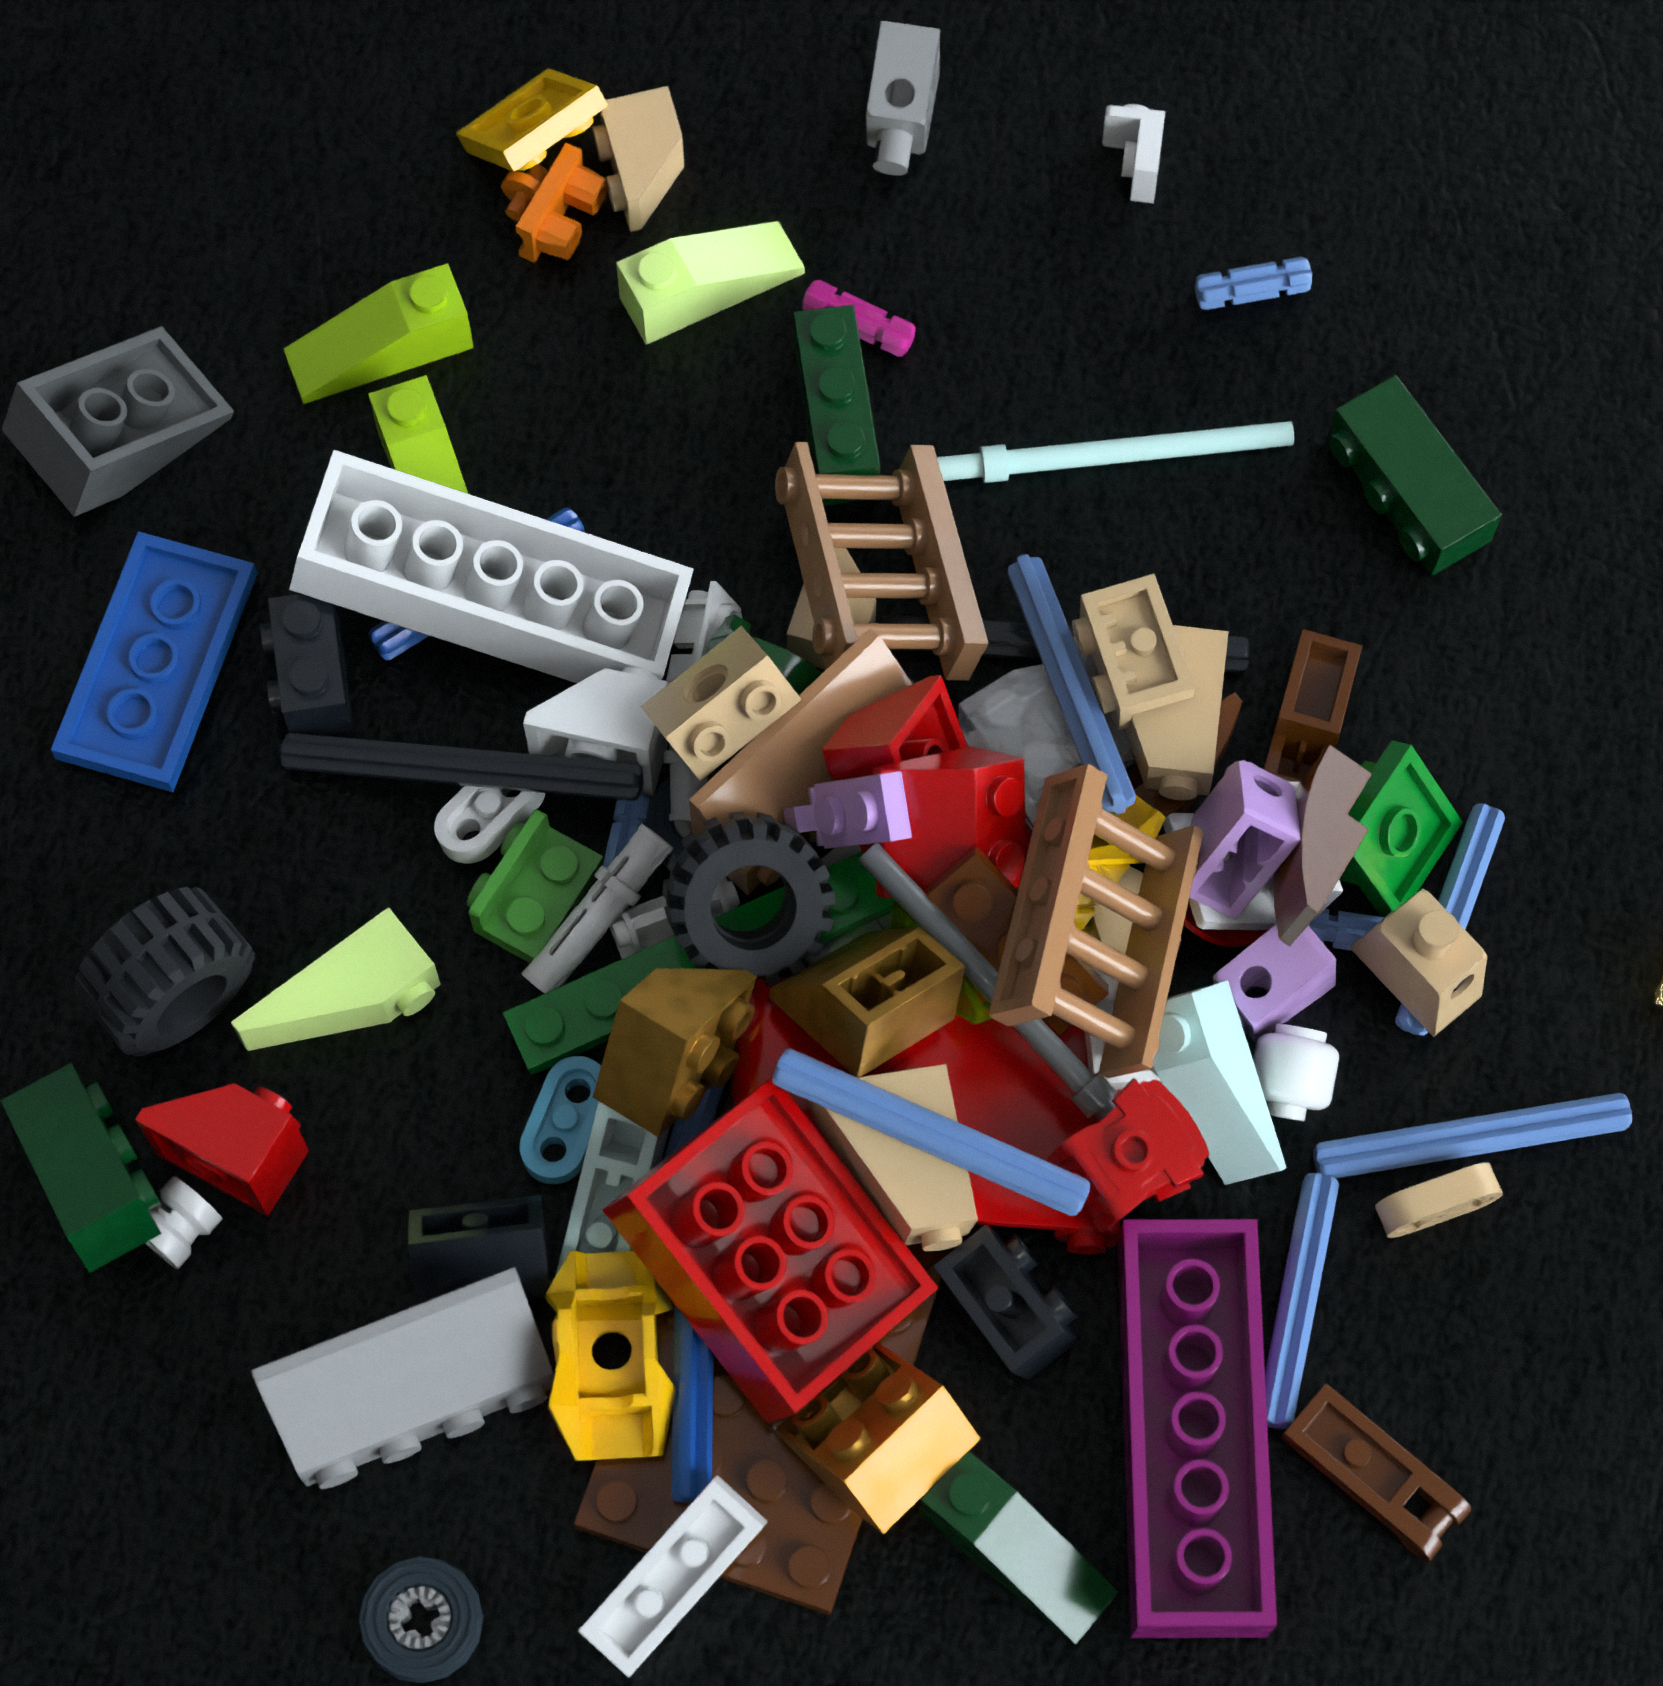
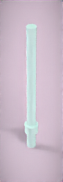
M1289 421L1006 450V446L1003 444L980 447L979 453L937 457L943 481L982 477L983 483L1008 481L1009 474L1292 446L1294 444V429L1292 422Z

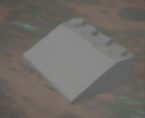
M515 1267L252 1370L258 1389L298 1475L306 1486L318 1482L321 1489L334 1487L351 1480L358 1474L357 1466L382 1457L383 1463H393L410 1457L421 1450L420 1441L445 1432L447 1438L468 1434L484 1425L483 1416L505 1407L509 1408L510 1413L531 1409L548 1398L546 1391L552 1389L554 1380L551 1365Z

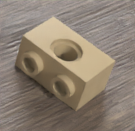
M740 626L644 703L641 708L701 781L802 699L768 655L746 630Z

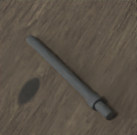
M875 843L858 859L860 863L921 928L966 966L964 975L991 1003L998 971L947 916L926 897L923 890L879 843ZM1042 1019L1012 1025L1021 1037L1071 1089L1074 1094L1070 1099L1087 1118L1095 1115L1101 1121L1115 1108L1111 1100L1114 1098L1113 1096L1117 1093V1090L1100 1072L1093 1075Z

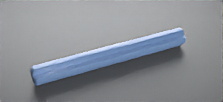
M1027 554L1017 557L1016 563L1008 567L1010 582L1082 765L1090 764L1108 775L1101 801L1103 809L1109 813L1113 812L1115 815L1126 812L1127 807L1135 803V791L1044 563L1039 557L1030 558Z
M786 1049L782 1053L773 1072L772 1082L782 1089L1069 1216H1076L1086 1201L1090 1189V1183L1087 1179L798 1051Z
M1615 1093L1320 1142L1313 1150V1159L1317 1173L1333 1178H1341L1623 1131L1632 1123V1111L1627 1096L1622 1093Z

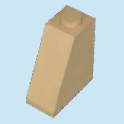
M1173 625L1195 687L1194 697L1132 715L1131 727L1125 728L1145 788L1159 790V793L1166 798L1190 800L1196 798L1197 795L1208 796L1210 793L1214 772L1229 631Z
M946 1064L859 1077V1079L958 1122ZM808 1101L810 1116L861 1188L905 1245L922 1243L924 1251H939L958 1246L963 1242L962 1236H967L978 1220L968 1170L819 1104Z

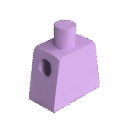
M1245 760L1236 761L1226 769L1223 778L1197 809L1191 821V826L1195 825L1204 830L1198 855L1199 867L1193 879L1189 898L1231 918H1238L1301 841L1295 789L1288 781ZM1230 852V859L1224 861V857Z
M1276 924L1213 976V982L1216 984L1228 980L1243 1030L1255 1043L1261 1035L1274 1031L1276 1024L1285 1023L1336 986V958L1309 925L1289 947L1279 940ZM1253 988H1260L1268 992L1261 998H1250L1245 995L1248 990Z

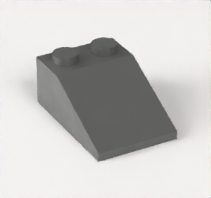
M161 326L18 382L2 431L75 517L124 496L229 421L233 416L234 410Z

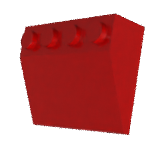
M772 1077L656 1165L602 1209L766 1423L796 1414L938 1289L935 1282L785 1089L776 1086L772 1082Z

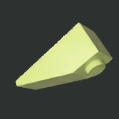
M778 221L670 238L616 262L620 299L646 345L805 273L803 263Z
M388 907L231 1021V1024L240 1042L247 1051L389 1023L402 1013L404 1016H410L420 1011L432 1000L435 995L434 989L441 984L435 964Z

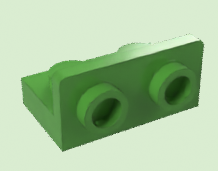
M538 809L532 812L525 824L521 821L514 824L501 847V854L504 857L492 875L483 873L479 877L467 899L473 931L529 963L538 956L574 908L583 900L596 879L595 873L604 863L602 855L551 828L547 814Z

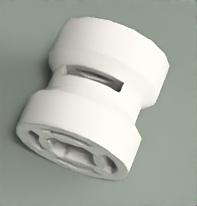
M173 1176L160 1190L161 1204L150 1210L162 1234L145 1244L171 1266L179 1269L190 1257L191 1244L195 1241V1238L198 1235H209L223 1219L198 1193Z

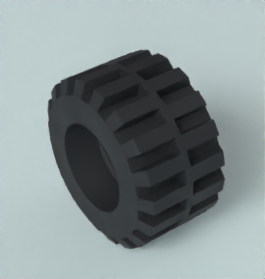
M744 811L729 813L730 820L719 823L718 819L714 817L704 822L706 830L698 836H695L691 831L681 841L685 848L680 856L672 854L667 865L671 872L669 880L664 879L663 895L666 899L664 910L668 923L681 949L686 952L689 960L698 969L704 967L705 969L747 970L756 975V979L763 978L766 985L770 986L781 982L778 973L790 968L795 976L806 968L801 959L808 952L815 957L819 954L824 946L819 937L822 931H831L834 920L829 912V905H835L834 890L828 882L830 875L825 864L809 842L794 827L785 821L780 824L771 815L757 812L756 818L747 817ZM752 865L764 866L775 870L784 882L785 893L782 905L772 920L764 926L751 931L729 930L720 926L715 921L711 912V901L716 887L725 876L738 868Z
M188 887L178 888L139 905L118 920L101 936L79 967L80 971L75 976L74 981L75 992L127 1055L144 1056L164 1050L185 1040L212 1021L233 1000L253 968L252 963L255 960V954L252 951V947L207 893H204L202 889L197 887L191 889Z

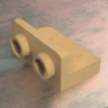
M1155 574L1081 595L1080 619L1072 621L1074 637L1081 656L1092 655L1099 674L1091 678L1093 689L1103 714L1112 712L1118 730L1131 727L1132 715L1194 697L1195 687Z

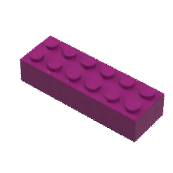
M1257 1219L1123 1220L1120 1237L1117 1242L1131 1638H1267L1277 1626Z

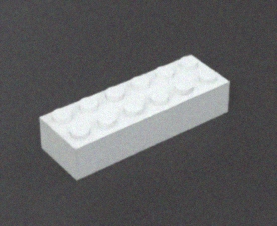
M333 450L297 556L289 590L575 683L581 682L604 668L622 671L627 667L645 669L655 674L659 680H662L694 569Z

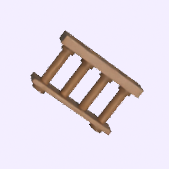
M795 442L785 467H780L777 472L775 493L779 504L785 505L814 621L812 632L813 647L817 655H822L825 669L831 666L867 630L872 628L882 638L888 649H932L935 655H939L945 680H969L989 643L934 446L910 445L900 468L895 470L892 475L815 474L807 442ZM822 499L892 500L894 506H899L903 524L828 523ZM834 548L905 549L908 555H912L917 573H840ZM847 598H916L922 605L926 606L930 624L853 623Z
M1085 764L1045 778L988 1016L1007 1026L1049 1017L1054 1014L1105 1041L1099 1072L1106 1078H1113L1152 1069L1153 1060L1160 1044L1159 1033L1191 887L1199 867L1198 855L1204 830L1193 825L1159 835L1154 839L1103 809L1101 801L1108 775L1090 764ZM1094 835L1145 863L1139 895L1089 868L1088 857ZM1080 893L1132 922L1125 954L1075 928L1074 917ZM1066 953L1119 981L1112 1015L1061 988L1060 977Z

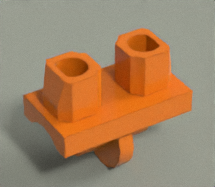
M565 143L549 172L539 164L531 167L528 174L511 171L506 175L501 185L503 193L511 200L505 213L511 219L519 221L516 225V232L523 239V244L519 249V256L533 263L536 262L541 252L569 260L579 244L582 229L581 223L563 216L565 211L571 205L594 215L598 212L607 196L606 179L591 169L584 167L582 150L568 143Z

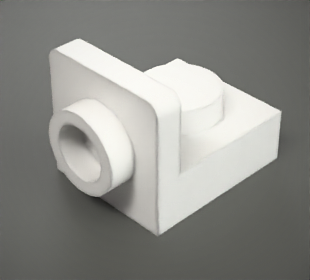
M1137 104L1125 106L1110 105L1106 107L1102 144L1106 147L1125 149L1122 177L1133 178L1130 201L1154 203L1165 111L1150 110L1145 106Z

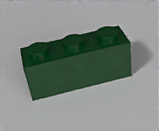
M854 304L794 312V349L815 474L880 475V461ZM822 499L823 506L866 501L860 499Z
M1397 375L1336 409L1328 434L1329 446L1334 457L1343 467H1351L1363 483L1364 494L1370 506L1378 514H1386L1398 530V538L1403 550L1413 561H1421L1429 574L1433 576L1492 541L1502 514Z
M70 1063L0 1100L66 1237L89 1273L162 1234L150 1212V1209L161 1203L142 1169L132 1174L130 1173L126 1164L137 1159V1156L119 1124L109 1129L107 1128L104 1119L115 1113L97 1080L84 1085L74 1066Z

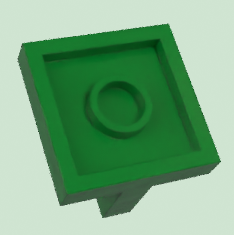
M1393 740L1389 743L1377 763L1364 761L1361 765L1372 775L1348 815L1369 830L1339 879L1340 881L1358 885L1377 913L1384 917L1418 892L1463 823L1412 745Z

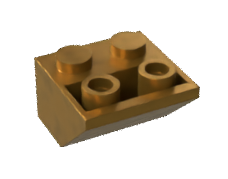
M920 926L870 931L809 965L795 976L792 975L770 988L769 998L854 1077L859 1078L954 1020L966 966Z
M656 968L619 1002L593 1098L656 1137H659L678 1118L683 1121L688 1120L700 1105L704 1093L712 1085L718 1088L722 1087L735 1070L740 1056L734 1051L737 1039L745 1031L754 1014L755 1007L749 1003L757 976L747 970Z
M879 1342L874 1344L796 1414L790 1415L775 1429L781 1439L848 1508L883 1534L980 1440L978 1434L943 1385Z

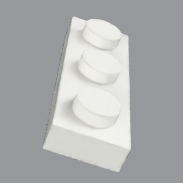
M717 1475L579 1629V1632L627 1677H630L768 1521Z

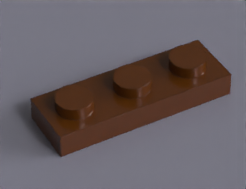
M975 846L927 887L926 897L947 916L999 972L1018 889ZM1066 953L1060 977L1061 988L1095 1006L1109 994V985L1091 966ZM1054 1014L1044 1018L1059 1035L1072 1025Z

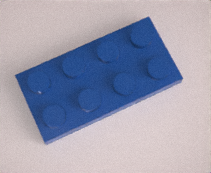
M138 531L51 747V752L55 759L174 792L258 573L255 564Z

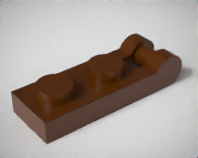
M1327 1383L1281 1437L1282 1440L1397 1535L1399 1540L1412 1553L1427 1562L1442 1547V1542L1439 1538L1451 1524L1459 1526L1471 1511L1469 1503L1458 1492ZM1414 1492L1423 1497L1430 1506L1419 1520L1403 1507Z

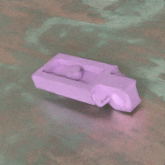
M901 771L814 784L815 787L808 788L809 805L783 808L786 823L794 827L798 833L814 831L817 846H824L825 849L912 838Z

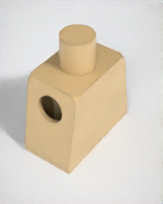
M1421 889L1396 907L1350 947L1433 1037L1482 996L1487 964L1485 951L1457 922L1455 917L1430 892Z

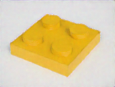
M547 69L456 134L467 153L513 172L516 170L522 171L540 163L547 155L546 149L563 137L576 136L589 128L593 123L592 117L607 107L608 104L597 85Z

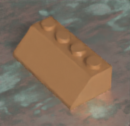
M872 628L867 630L799 695L802 699L800 702L752 739L689 799L692 833L695 836L706 830L704 822L714 817L718 819L719 823L730 820L729 813L744 811L746 816L756 818L757 812L771 815L776 822L782 824L785 821L783 808L809 805L808 788L815 787L814 784L834 781L826 770L822 748L847 716L912 685V682L882 638ZM814 831L799 833L810 843L816 842ZM757 865L741 867L727 875L747 896L761 883L769 886L781 877L775 870Z

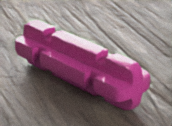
M814 280L803 299L804 311L854 304L860 339L871 344L878 340L882 342L881 349L896 356H904L909 350L915 337V326L912 323L897 316H893L890 320L886 318L887 311L846 292L839 296L836 294V287L821 280Z

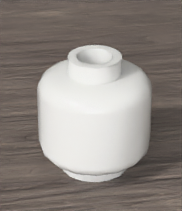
M1276 1024L1274 1033L1263 1034L1257 1039L1253 1062L1265 1100L1268 1102L1267 1107L1271 1116L1305 1121L1307 1109L1322 1110L1330 1105L1338 1068L1339 1053L1332 1045L1326 1043L1327 1033L1298 1026Z

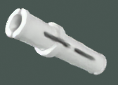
M642 823L607 868L602 865L594 876L598 880L550 938L543 950L524 969L522 975L545 994L563 986L576 967L581 964L606 933L617 916L622 913L628 904L634 906L641 898L638 891L674 848Z

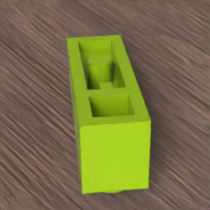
M447 263L388 283L284 348V352L302 402L306 404L472 349L474 346L468 313Z
M427 375L369 393L376 428L391 469L468 494Z

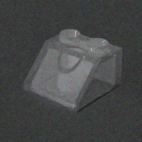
M1043 664L1012 670L959 703V724L964 738L970 746L1024 758L1025 788L1037 808L1039 807L1046 777L1082 766ZM1107 721L1126 769L1135 762V758Z

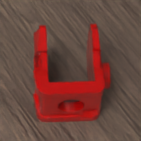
M1135 1078L1132 1079L1122 1090L1119 1089L1113 1096L1114 1098L1111 1101L1115 1108L1099 1123L1088 1126L1072 1135L1047 1157L1051 1164L1089 1181L1090 1189L1084 1205L1093 1216V1223L1100 1233H1103L1117 1223L1142 1201L1153 1196L1155 1201L1160 1202L1191 1188L1189 1182L1203 1177L1204 1173L1200 1168L1204 1165V1159L1209 1156L1206 1142L1186 1108L1156 1079L1150 1082L1142 1081L1140 1084Z

